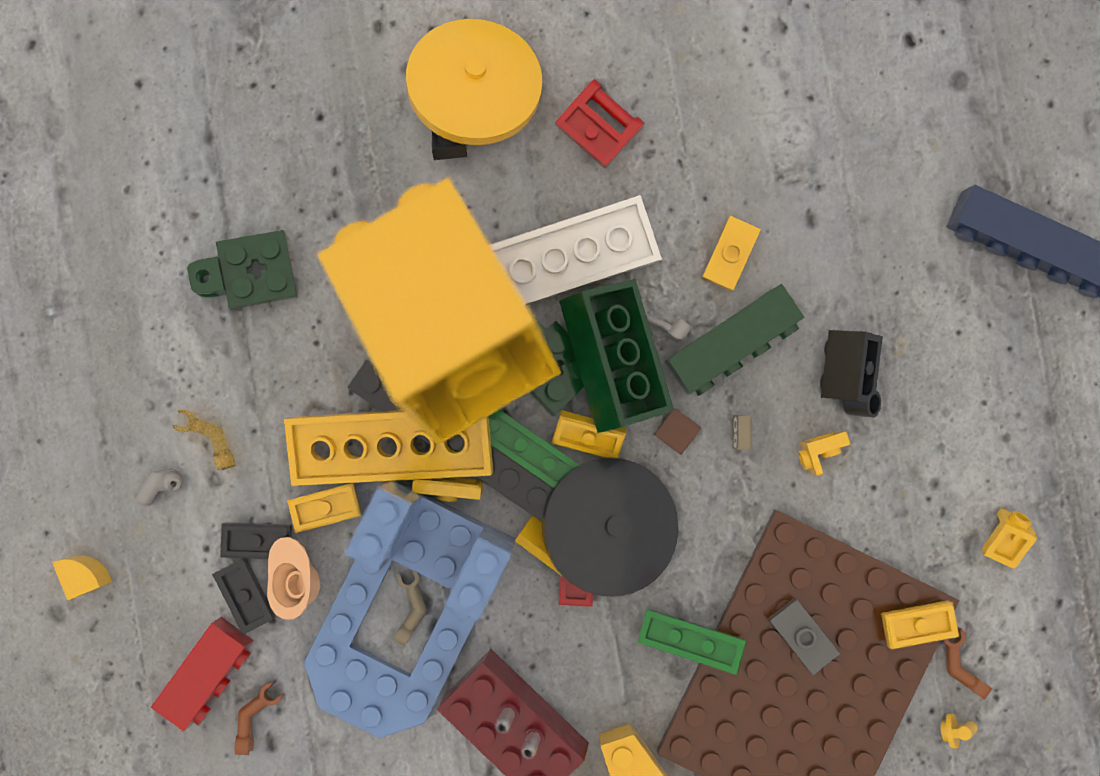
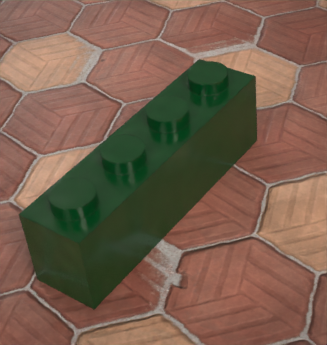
M780 284L665 360V363L686 394H691L695 391L699 396L715 385L712 379L721 373L728 377L742 368L743 365L740 361L748 355L752 354L756 358L769 350L771 346L768 342L778 335L783 340L799 329L796 323L805 317L783 284Z

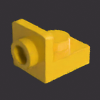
M836 430L800 441L801 451H798V458L804 471L808 470L809 474L814 476L822 475L823 471L818 454H821V458H828L842 453L840 448L850 445L847 432Z
M1000 508L997 512L1000 523L983 545L982 551L984 556L1015 569L1037 540V536L1032 527L1031 520L1026 515L1018 511L1011 513Z

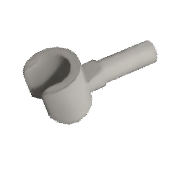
M646 314L650 325L667 332L677 342L684 341L691 333V326L680 318L671 326L667 322Z

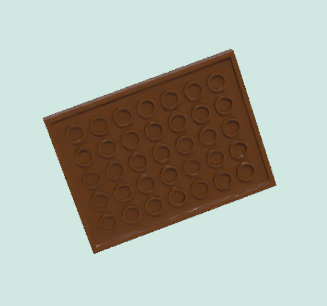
M774 509L715 629L747 640L739 672L735 675L699 663L656 750L657 754L700 776H875L940 642L939 640L890 649L887 647L881 613L948 600L953 602L955 611L960 600ZM794 597L840 653L814 675L810 673L768 620L770 616Z

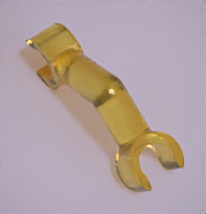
M178 411L181 414L187 415L189 423L185 427L172 425L175 430L180 432L194 431L210 437L214 449L213 459L217 470H225L235 466L234 457L227 447L223 430L220 426L198 419L191 411Z

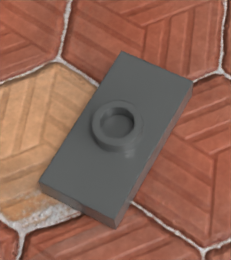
M795 597L768 618L812 675L816 674L840 654Z

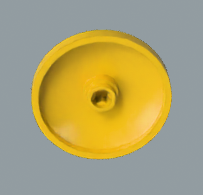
M460 19L434 28L416 44L407 63L406 89L409 102L415 114L434 133L460 144L487 145L503 141L515 135L532 119L540 101L542 73L535 53L526 41L514 31L488 20Z

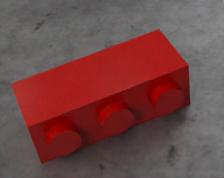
M223 617L215 620L209 625L150 708L183 732L193 723L199 726L212 709L207 704L214 695L219 698L231 683V680L227 678L234 667L239 670L250 657L251 652L247 649L254 640L246 634L242 635L238 628Z

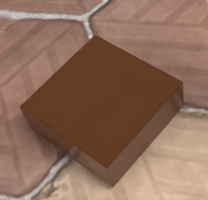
M674 408V411L667 415L653 435L682 455L701 427Z

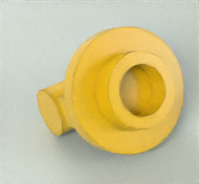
M947 713L946 721H941L942 739L944 742H949L952 749L959 748L960 739L967 741L978 731V726L973 721L958 724L954 713Z

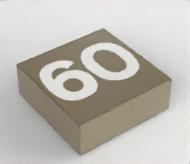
M733 415V449L750 450L752 448V417L750 415Z

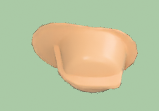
M282 537L273 543L269 551L267 597L271 609L278 617L284 620H292L302 615L307 605L316 599L321 585L319 574L310 563L305 548L291 537Z

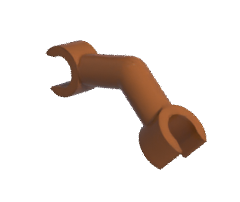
M958 627L959 637H956L954 641H949L948 639L941 640L946 644L947 672L985 700L993 688L961 667L960 646L965 642V632L962 628Z
M270 681L261 688L260 694L239 710L238 732L234 745L235 755H249V751H253L252 717L267 705H275L283 699L285 693L275 699L270 698L267 694L268 688L276 681Z

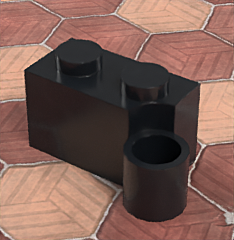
M829 330L828 340L824 347L826 356L824 373L820 380L821 398L843 400V408L847 415L876 417L881 409V396L876 391L883 336L865 331Z

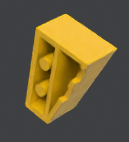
M631 723L599 733L600 746L610 776H669Z

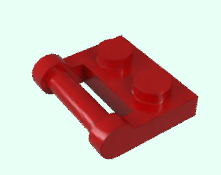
M593 79L555 121V125L606 169L631 139L639 133L645 122L638 116L636 118L631 116L601 89L602 85L598 81ZM594 100L626 129L620 134L587 104Z

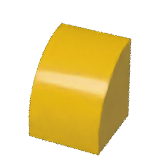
M76 555L52 562L67 601L113 582L105 566L89 556Z

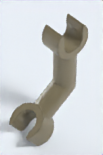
M413 571L415 580L410 584L404 582L400 572L397 575V582L402 588L406 589L413 608L393 638L394 641L402 646L406 645L427 611L418 585L420 574Z

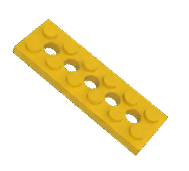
M403 410L295 416L284 419L291 486L491 476L494 473L489 416L458 433L464 439V448L460 451L452 450L448 446L447 440L437 445ZM423 435L429 439L431 444L429 452L422 453L414 447L415 436ZM383 437H390L396 442L397 451L395 454H386L381 449L380 443ZM350 439H356L362 443L364 450L361 456H354L349 452L348 442ZM317 441H324L329 445L330 455L328 458H322L316 453L315 444Z

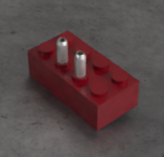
M492 649L445 694L437 708L505 776H569L585 761L589 742Z

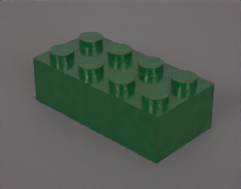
M636 279L580 291L559 301L597 433L622 428L674 411Z

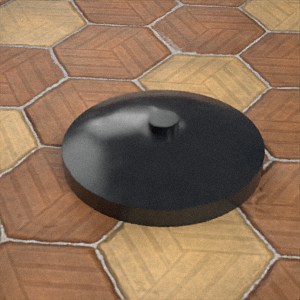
M601 458L573 468L555 485L544 508L542 535L545 549L552 564L569 583L595 595L624 596L647 587L666 569L677 544L678 516L669 491L650 470L626 459Z

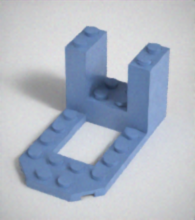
M399 480L379 486L345 552V555L355 559L304 661L318 707L378 738L424 724L475 621H479L506 567L516 538L430 495L415 493L412 491V486ZM393 561L452 590L412 674L352 645Z

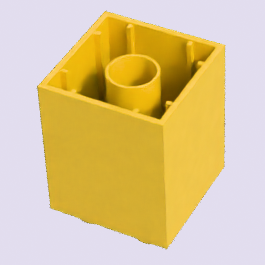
M449 177L436 185L424 183L410 188L400 197L395 209L372 222L357 221L345 226L336 234L333 245L317 253L394 402L437 445L561 374L534 318Z

